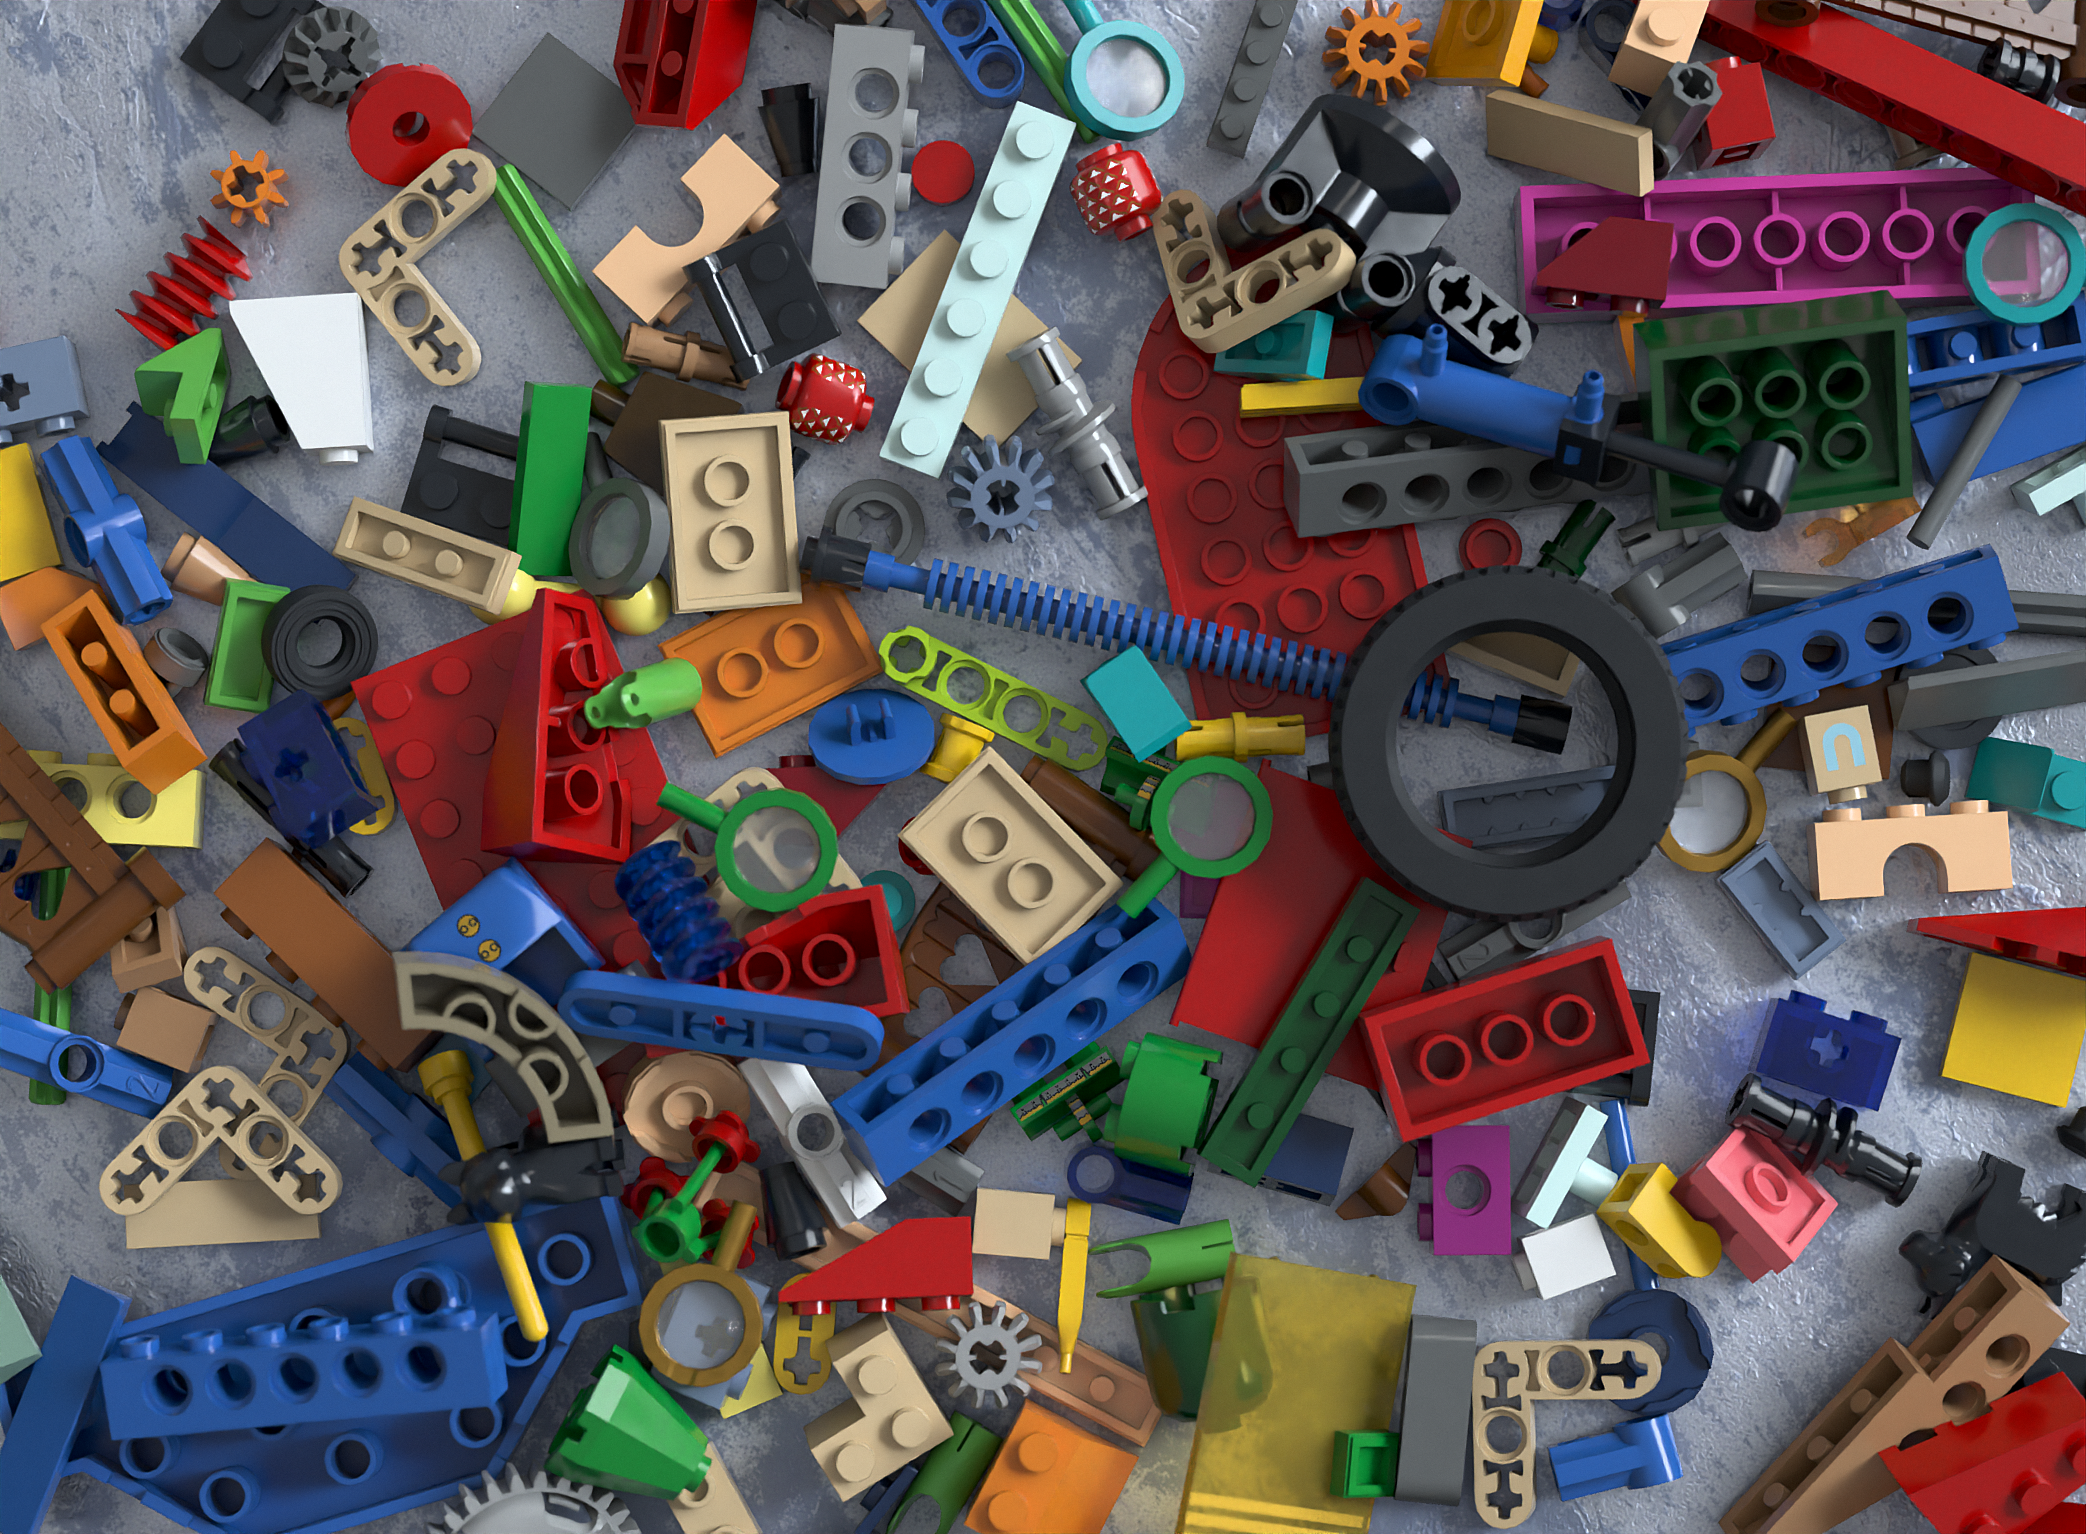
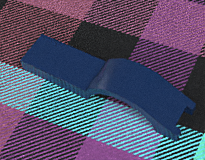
M134 400L126 409L132 415L111 443L108 445L101 441L96 447L99 455L265 584L289 587L291 592L304 586L316 584L335 586L348 592L359 578L348 567L209 459L206 460V464L180 463L174 437H168L165 433L164 424L156 417L145 414L142 406ZM326 619L316 620L314 623L321 626Z

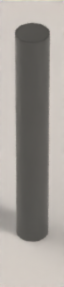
M2003 374L1998 377L1906 538L1914 545L1925 550H1929L2021 391L2022 385L2017 380Z

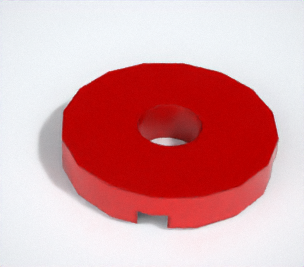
M403 63L385 66L367 77L349 100L346 115L348 116L345 130L346 143L363 171L383 184L406 188L444 154L454 149H467L473 130L471 107L455 80L434 65L419 63L420 66H404ZM413 111L424 116L422 126L414 134L409 136L393 134L394 122L404 113Z

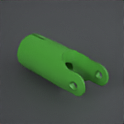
M679 657L668 658L627 671L604 687L599 695L590 697L585 701L584 712L586 719L595 729L606 726L640 728L686 713L695 708L701 699V677L690 662Z
M1229 1219L1110 1241L1088 1250L1089 1255H1099L1130 1249L1142 1252L1151 1263L1147 1276L1137 1283L1096 1293L1098 1298H1122L1239 1275Z
M955 1410L949 1419L954 1435L931 1449L894 1511L885 1534H893L911 1505L925 1495L931 1496L939 1504L941 1510L940 1525L935 1534H948L1004 1438L988 1427H982L983 1424Z

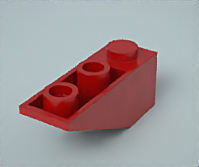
M971 1216L905 1219L778 1292L779 1304H792V1316L830 1315L831 1302L853 1301L857 1302V1313L896 1312L895 1300L921 1299L922 1311L960 1309V1297H972L974 1294Z

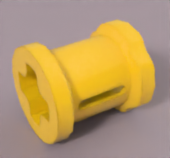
M942 713L939 722L943 729L930 762L923 764L919 772L949 785L981 754L984 744L993 741L995 733L972 722Z

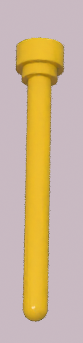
M462 1050L445 1051L423 1061L418 1066L417 1071L425 1094L434 1097L437 1105L444 1106L462 1161L468 1160L482 1151L487 1153L468 1096L472 1093L470 1084L474 1080V1074L466 1052ZM484 1223L522 1334L529 1341H540L546 1336L548 1326L513 1225Z

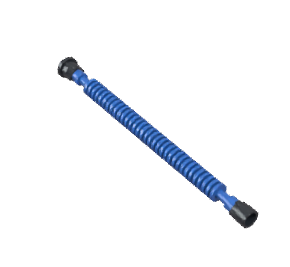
M823 526L819 538L807 537L799 573L811 575L810 589L819 590L821 585L858 593H861L862 587L887 593L889 587L925 595L923 608L932 610L935 598L941 599L939 612L948 614L951 602H956L955 615L965 617L967 606H974L971 617L973 620L981 621L983 610L987 609L990 610L987 623L997 625L999 614L1004 613L1006 616L1003 627L1013 629L1017 616L1022 618L1020 630L1029 632L1031 621L1034 620L1038 621L1036 634L1045 636L1047 625L1052 624L1054 625L1052 638L1060 640L1065 627L1070 629L1068 642L1077 643L1079 633L1082 631L1087 633L1084 645L1093 647L1096 635L1103 636L1100 649L1107 651L1110 650L1112 639H1117L1119 643L1116 653L1120 654L1127 650L1128 642L1139 647L1142 652L1144 646L1151 647L1149 660L1158 662L1160 650L1167 651L1165 664L1174 666L1176 655L1182 654L1181 668L1190 669L1192 659L1195 657L1199 658L1198 672L1206 673L1209 661L1216 662L1213 675L1222 677L1225 665L1232 666L1229 679L1237 681L1239 680L1241 669H1247L1245 682L1255 684L1257 673L1260 672L1264 673L1261 686L1271 688L1273 678L1277 676L1280 677L1278 690L1287 692L1290 680L1296 681L1294 694L1302 696L1306 683L1312 684L1310 697L1315 699L1320 698L1322 687L1328 688L1326 701L1333 702L1337 686H1339L1342 673L1346 667L1347 653L1337 651L1334 663L1328 662L1330 649L1321 647L1317 660L1312 658L1314 645L1305 644L1302 656L1296 655L1298 642L1289 640L1286 652L1280 651L1282 638L1275 636L1272 637L1270 648H1265L1266 634L1256 633L1254 645L1248 644L1249 630L1240 629L1238 641L1231 640L1234 627L1224 625L1222 637L1215 636L1217 623L1208 621L1206 633H1200L1201 619L1192 618L1190 629L1187 630L1183 629L1184 615L1176 614L1174 625L1170 626L1166 625L1169 612L1160 610L1158 621L1153 622L1150 621L1153 608L1145 606L1140 619L1134 617L1136 604L1128 603L1126 613L1122 615L1118 614L1121 601L1112 599L1109 611L1102 610L1105 597L1096 595L1092 608L1086 606L1088 593L1080 591L1077 603H1070L1072 590L1063 588L1061 599L1057 600L1054 599L1056 590L1054 585L1047 584L1044 596L1038 595L1040 582L1031 580L1027 593L1022 591L1024 579L1015 577L1012 589L1006 588L1008 575L1002 573L998 574L996 585L990 584L992 571L983 569L980 581H975L976 567L966 566L962 578L958 577L960 564L950 562L948 572L945 574L941 573L943 560L934 558L931 570L895 562V555L873 551L872 544L833 535V528ZM1423 671L1419 675L1403 703V706L1408 707L1407 720L1416 722L1419 710H1424V724L1432 725L1437 713L1440 714L1439 727L1445 729L1449 728L1452 717L1487 725V732L1512 737L1511 743L1558 755L1562 754L1572 715V705L1523 694H1521L1520 699L1495 694L1494 699L1491 700L1458 692L1460 679L1450 677L1447 689H1443L1444 676L1434 673L1431 685H1426L1427 671Z

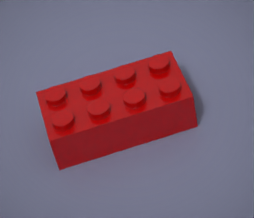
M1600 935L1361 1012L1356 1018L1393 1135L1403 1143L1651 1063L1612 939Z

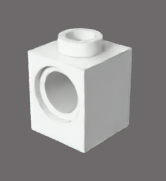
M1585 1212L1549 1225L1547 1230L1540 1228L1516 1237L1521 1251L1512 1254L1511 1259L1523 1291L1534 1288L1537 1297L1543 1301L1616 1275L1594 1213Z

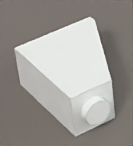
M356 292L229 301L230 315L302 450L310 456H319L320 465L324 466L358 463V453L374 452L365 302Z

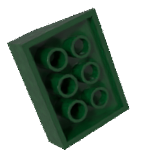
M1888 290L1633 323L1636 387L1644 439L1729 464L1733 458H1736L1740 447L1749 441L1766 440L1784 446L1794 454L1799 463L1800 470L1784 514L1913 497L1907 315ZM1648 467L1656 527L1659 531L1730 522L1719 509L1721 488Z

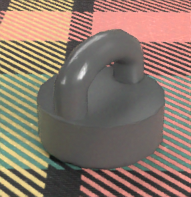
M175 628L157 629L143 649L145 660L157 673L171 698L176 696L183 686L192 687L196 685L210 664L203 647L194 638Z

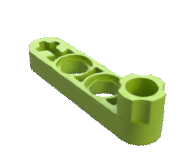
M909 625L906 629H899L894 633L888 632L881 641L879 648L881 667L887 678L896 685L984 727L1045 759L1050 758L1065 769L1075 772L1089 771L1098 766L1105 757L1108 745L1107 732L1102 723L1093 716L928 635L920 628ZM911 640L920 643L919 655L925 660V663L920 669L911 667L907 673L899 672L897 670L898 660L891 655L895 646L906 648ZM938 653H943L952 659L939 672L936 691H931L922 685L930 678V674L937 664ZM961 668L974 669L984 680L983 694L977 701L971 704L957 703L947 692L949 677L953 672ZM1020 696L1032 698L1041 709L1039 724L1033 730L1024 733L1013 731L1004 720L1005 706L1010 700ZM1053 709L1066 715L1058 723L1059 727L1072 733H1076L1081 725L1092 729L1090 741L1098 746L1094 755L1082 753L1078 760L1070 759L1067 756L1069 745L1053 735L1050 748H1045L1036 743L1048 729Z

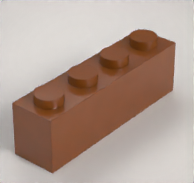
M266 837L214 892L227 906L220 913V916L246 940H249L256 934L272 950L265 957L266 961L291 984H294L300 977L317 994L310 1003L331 1024L339 1028L345 1021L362 1037L356 1044V1048L380 1071L384 1072L391 1065L395 1070L408 1073L447 1032L422 1028L402 1029L398 1016L392 951L280 843Z

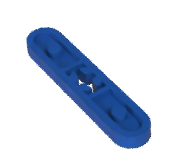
M580 971L572 974L564 983L557 1006L559 1016L570 1028L589 1036L842 1071H861L870 1068L878 1060L884 1038L883 1025L878 1018L867 1010L855 1006L602 971ZM715 1016L725 1017V1023L728 1026L718 1025Z

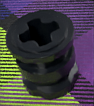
M1998 37L1983 52L1978 63L1977 74L2046 105L2057 85L2060 73V60L2052 54H2047L2039 60L2034 50L2024 46L2017 47L2014 50L2010 41Z

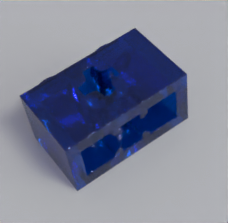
M301 688L237 728L247 747L246 750L240 753L242 762L258 785L266 784L275 801L268 805V811L280 832L287 839L295 836L311 848L316 849L379 810L324 704Z
M1795 990L1790 991L1788 1000L1770 998L1747 1071L1815 1094L1830 1097L1831 1099L1867 1111L1878 1112L1902 1039L1885 1033L1889 1022L1855 1010L1851 1011L1849 1020L1824 1013L1828 1001ZM1829 1032L1833 1033L1831 1043L1842 1049L1838 1059H1826L1822 1066L1819 1064L1821 1054L1810 1048L1813 1038H1826Z

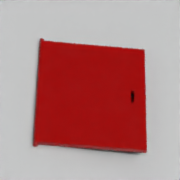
M1265 758L1262 759L1257 777L1268 791L1273 811L1270 838L1255 861L1239 873L1220 878L1169 1024L1178 1027L1181 1021L1259 1049L1362 876L1371 879L1421 911L1360 1013L1421 992L1449 912L1417 897L1397 883L1374 862L1349 827L1339 805L1335 790L1271 768L1272 761ZM1250 796L1228 856L1244 846L1252 832L1255 813ZM1436 828L1451 840L1468 848L1472 847L1474 841ZM1356 1019L1324 1073L1380 1092Z

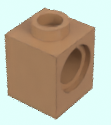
M145 986L138 988L136 995L128 992L118 1009L114 1028L120 1030L121 1033L116 1045L183 1072L198 1073L221 1015L212 1009L159 988Z

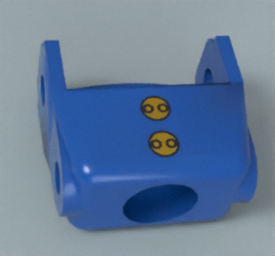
M513 856L489 873L398 951L445 953L469 958L492 966L519 980L535 991L552 1007L559 1002L564 983L572 974L587 971L589 967L593 971H597L606 963L597 948L571 917L549 897L527 869ZM461 1036L486 1063L498 1054L484 1043L480 1044L470 1038Z

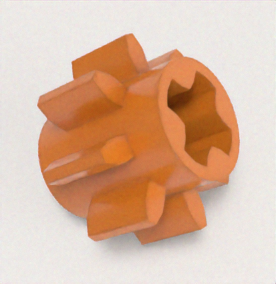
M260 149L255 154L253 161L243 160L235 150L230 151V159L233 164L225 172L211 170L210 175L221 184L222 193L215 195L210 201L216 209H224L230 205L234 206L231 213V223L236 228H240L244 224L246 217L256 218L267 228L269 227L267 213L274 206L280 208H288L289 206L286 199L278 194L277 185L284 183L289 178L288 174L284 169H275L267 173L265 170L269 163V156L264 150ZM248 176H252L260 184L256 187L258 198L252 202H248L240 194L244 190L242 180Z

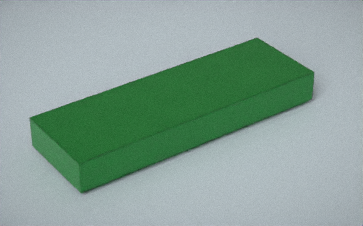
M525 381L507 550L522 556L518 570L524 571L528 575L569 577L573 575L568 548L571 528L580 508L592 387L584 384Z

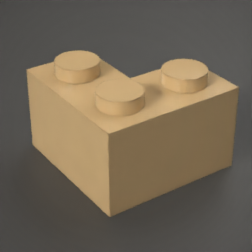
M870 1313L825 1341L832 1363L853 1397L803 1427L810 1451L843 1502L954 1435L945 1411L883 1313Z

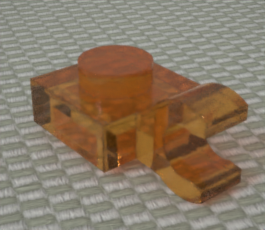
M1914 495L1909 498L1854 505L1859 516L1850 522L1844 523L1827 517L1820 518L1810 523L1802 531L1804 539H1808L1818 532H1826L1834 538V551L1818 561L1821 568L1832 567L1841 562L1854 548L1922 511Z

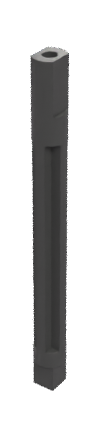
M1752 570L1747 595L1748 614L1758 615L1869 580L1861 579V577ZM2008 590L2019 629L2010 632L2086 637V595ZM1943 597L1936 600L1928 610V621L1940 625L1951 622L1959 613L1960 601L1952 597ZM1881 616L1872 620L1873 622L1898 623L1896 619L1889 616Z

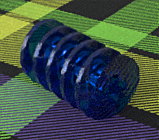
M674 840L661 841L642 848L624 862L614 879V889L619 897L626 902V910L634 921L638 922V931L649 942L650 952L658 962H661V971L669 981L694 984L710 979L732 966L742 955L744 946L738 938L728 937L732 929L730 922L725 917H716L720 909L718 902L713 897H704L707 894L708 885L702 877L693 876L696 871L694 861L690 857H678L681 851V842Z

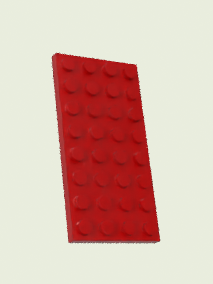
M583 588L570 594L594 601L608 673L607 679L601 685L602 690L616 677L625 673L594 595ZM531 610L350 682L443 911L448 909L489 873L510 858L480 851L483 790ZM647 726L640 728H618L620 741L612 742L619 780L628 779L632 798L629 862L640 850L681 818L656 805L669 779ZM687 826L685 843L693 853L699 855ZM667 840L662 845V848L671 853V856L662 864L651 868L644 862L638 866L642 870L643 876L637 884L644 892L653 887L661 894L666 892L668 889L664 885L663 880L679 864L686 876L695 870L679 858L671 840ZM517 859L549 897L571 917L606 961L597 971L616 973L632 961L638 959L651 978L664 980L695 963L691 957L666 936L709 886L710 880L707 873L670 903L660 908H646L632 901L624 889L623 875L627 864L528 862ZM557 1003L553 1008L558 1012ZM632 1042L594 1068L602 1083L608 1104L616 1103L619 1127L626 1124L622 1114V1089L630 1070L647 1054L645 1043ZM730 1055L735 1060H737L738 1063L742 1061L744 1058H746L741 1056ZM539 1108L527 1114L530 1124L541 1120Z

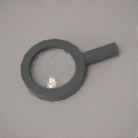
M588 432L584 472L591 493L581 504L571 528L568 548L571 571L579 586L592 595L609 600H629L655 578L663 563L670 535L668 508L659 491L649 485L627 477L613 478L606 455L602 450L603 445L599 434Z

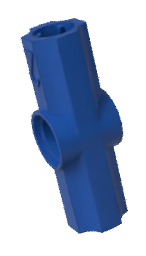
M74 435L65 438L41 453L37 464L64 514V533L70 550L82 567L92 568L120 624H130L134 627L154 619L159 613L168 609L174 598L146 546L147 531L142 514L129 494H119L90 436L79 437Z
M0 1008V1068L48 1084L57 1090L68 1091L149 1120H153L165 1106L172 1086L174 1068L100 1043L89 1036L77 1035ZM77 1045L86 1055V1069L79 1078L68 1081L59 1071V1057L67 1047Z
M358 1051L337 1071L322 1091L372 1136L370 1139L371 1143L391 1163L409 1177H418L432 1190L435 1196L452 1209L454 1205L462 1201L460 1189L438 1179V1171L447 1163L462 1161L449 1121L415 1092L409 1094L393 1079L392 1075L386 1071H380Z

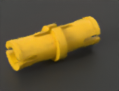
M1233 712L1230 718L1189 720L1193 727L1173 740L1176 761L1214 755L1232 758L1239 763H1247L1248 757L1305 755L1306 745L1305 725H1303L1304 718L1302 714L1261 718L1246 717L1245 712Z

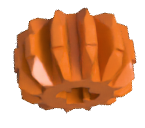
M1366 0L1364 7L1365 19L1363 20L1352 8L1346 7L1343 9L1340 16L1346 29L1329 26L1325 34V39L1338 48L1323 52L1321 57L1322 65L1343 67L1331 77V87L1334 90L1340 89L1351 81L1355 86L1350 96L1362 100L1365 90L1373 91V103L1380 108H1385L1387 104L1388 87L1402 101L1409 98L1411 90L1405 78L1413 81H1423L1427 69L1422 64L1413 59L1427 56L1430 52V43L1423 40L1409 41L1421 29V21L1418 18H1413L1400 26L1397 21L1401 14L1402 5L1397 2H1393L1389 7L1387 17L1378 15L1376 0ZM1369 42L1375 49L1385 44L1389 48L1385 59L1387 64L1383 66L1377 59L1366 63L1362 59L1366 49L1365 43Z

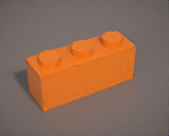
M92 589L39 626L122 767L155 796L208 759L157 673L145 660L143 650L128 625H121L113 609Z

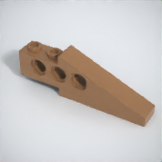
M1994 1254L1908 1348L1890 1337L1723 1516L1718 1524L1725 1534H1823L1902 1488L1877 1452L1896 1445L1901 1452L1935 1437L1933 1428L1952 1420L1957 1427L1987 1414L1990 1411L1988 1403L2005 1396L2020 1377L2053 1345L2055 1340L2071 1323L2040 1287Z

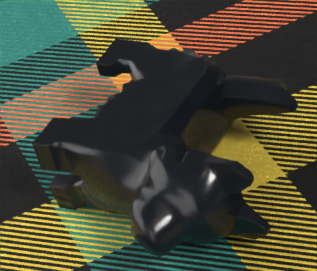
M609 1103L613 1128L619 1127L616 1103ZM539 1120L527 1125L519 1135L518 1141L487 1149V1153L482 1151L468 1160L447 1163L438 1171V1179L459 1187L462 1201L454 1205L446 1216L448 1222L459 1226L480 1222L512 1224L522 1219V1208L526 1204L559 1206L598 1197L624 1195V1182L620 1170L626 1169L627 1159L623 1139H615L614 1135L549 1143L543 1131L542 1122ZM605 1169H611V1170H612V1171L598 1172V1171H600V1170H605Z
M1982 1151L1977 1163L1979 1166L1977 1176L1964 1193L1946 1226L1940 1232L1916 1230L1910 1233L1898 1248L1899 1254L1913 1267V1283L1924 1293L1918 1312L1925 1314L1931 1308L1930 1320H1934L1942 1312L1947 1304L1994 1254L2019 1273L2032 1278V1282L2040 1287L2052 1302L2059 1307L2062 1305L2063 1283L2077 1274L2079 1268L2086 1262V1191L2064 1183L2060 1192L2064 1200L2062 1208L2053 1212H2046L2044 1204L2041 1202L2034 1203L2030 1196H2022L2020 1192L2026 1169L2012 1164V1162Z

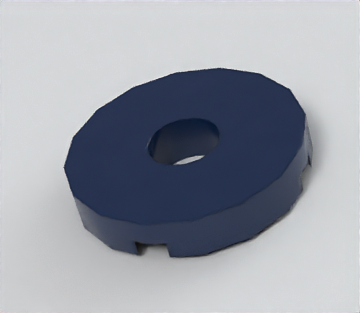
M1658 1288L1642 1291V1289L1624 1290L1601 1306L1589 1323L1586 1339L1636 1340L1644 1333H1656L1665 1342L1666 1356L1661 1363L1660 1380L1653 1390L1638 1398L1608 1400L1622 1410L1646 1416L1674 1412L1696 1397L1708 1377L1714 1356L1710 1328L1698 1309L1675 1292ZM1601 1349L1593 1350L1598 1367L1594 1383L1597 1389H1605L1601 1378L1604 1375H1623L1626 1377L1628 1387H1636L1637 1378L1648 1373V1370L1641 1369L1635 1364L1631 1351H1626L1624 1361L1616 1364H1601L1604 1351Z

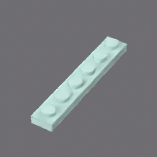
M1020 101L1016 102L881 449L880 459L934 480H940L1073 138L1077 123Z

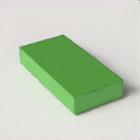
M226 577L204 691V705L268 715L275 679L268 671L263 659L261 636L263 626L270 611L284 596L291 592L289 587Z

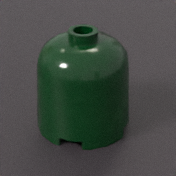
M1243 1275L1221 1278L1223 1289L1196 1294L1195 1285L1189 1284L1139 1295L1140 1300L1130 1301L1150 1394L1155 1406L1166 1417L1179 1422H1198L1200 1433L1219 1432L1237 1427V1414L1254 1408L1264 1399L1270 1384V1366L1256 1276Z

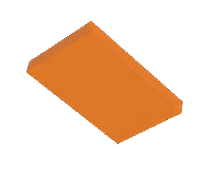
M800 573L802 603L727 609L657 645L664 660L674 657L685 659L699 673L702 682L701 699L691 712L716 759L884 673L880 659L843 589L821 585L819 590L810 589L811 575Z

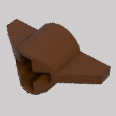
M1410 1141L1405 1142L1374 1170L1335 1212L1343 1220L1379 1215L1394 1216L1401 1212L1410 1196L1417 1148Z

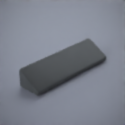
M2086 649L1912 676L1891 682L1887 689L1894 727L1897 731H1907L2086 702Z

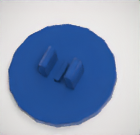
M884 688L858 689L835 697L817 711L809 725V752L818 767L835 779L858 785L886 784L909 776L926 763L935 747L934 721L925 706L907 694Z

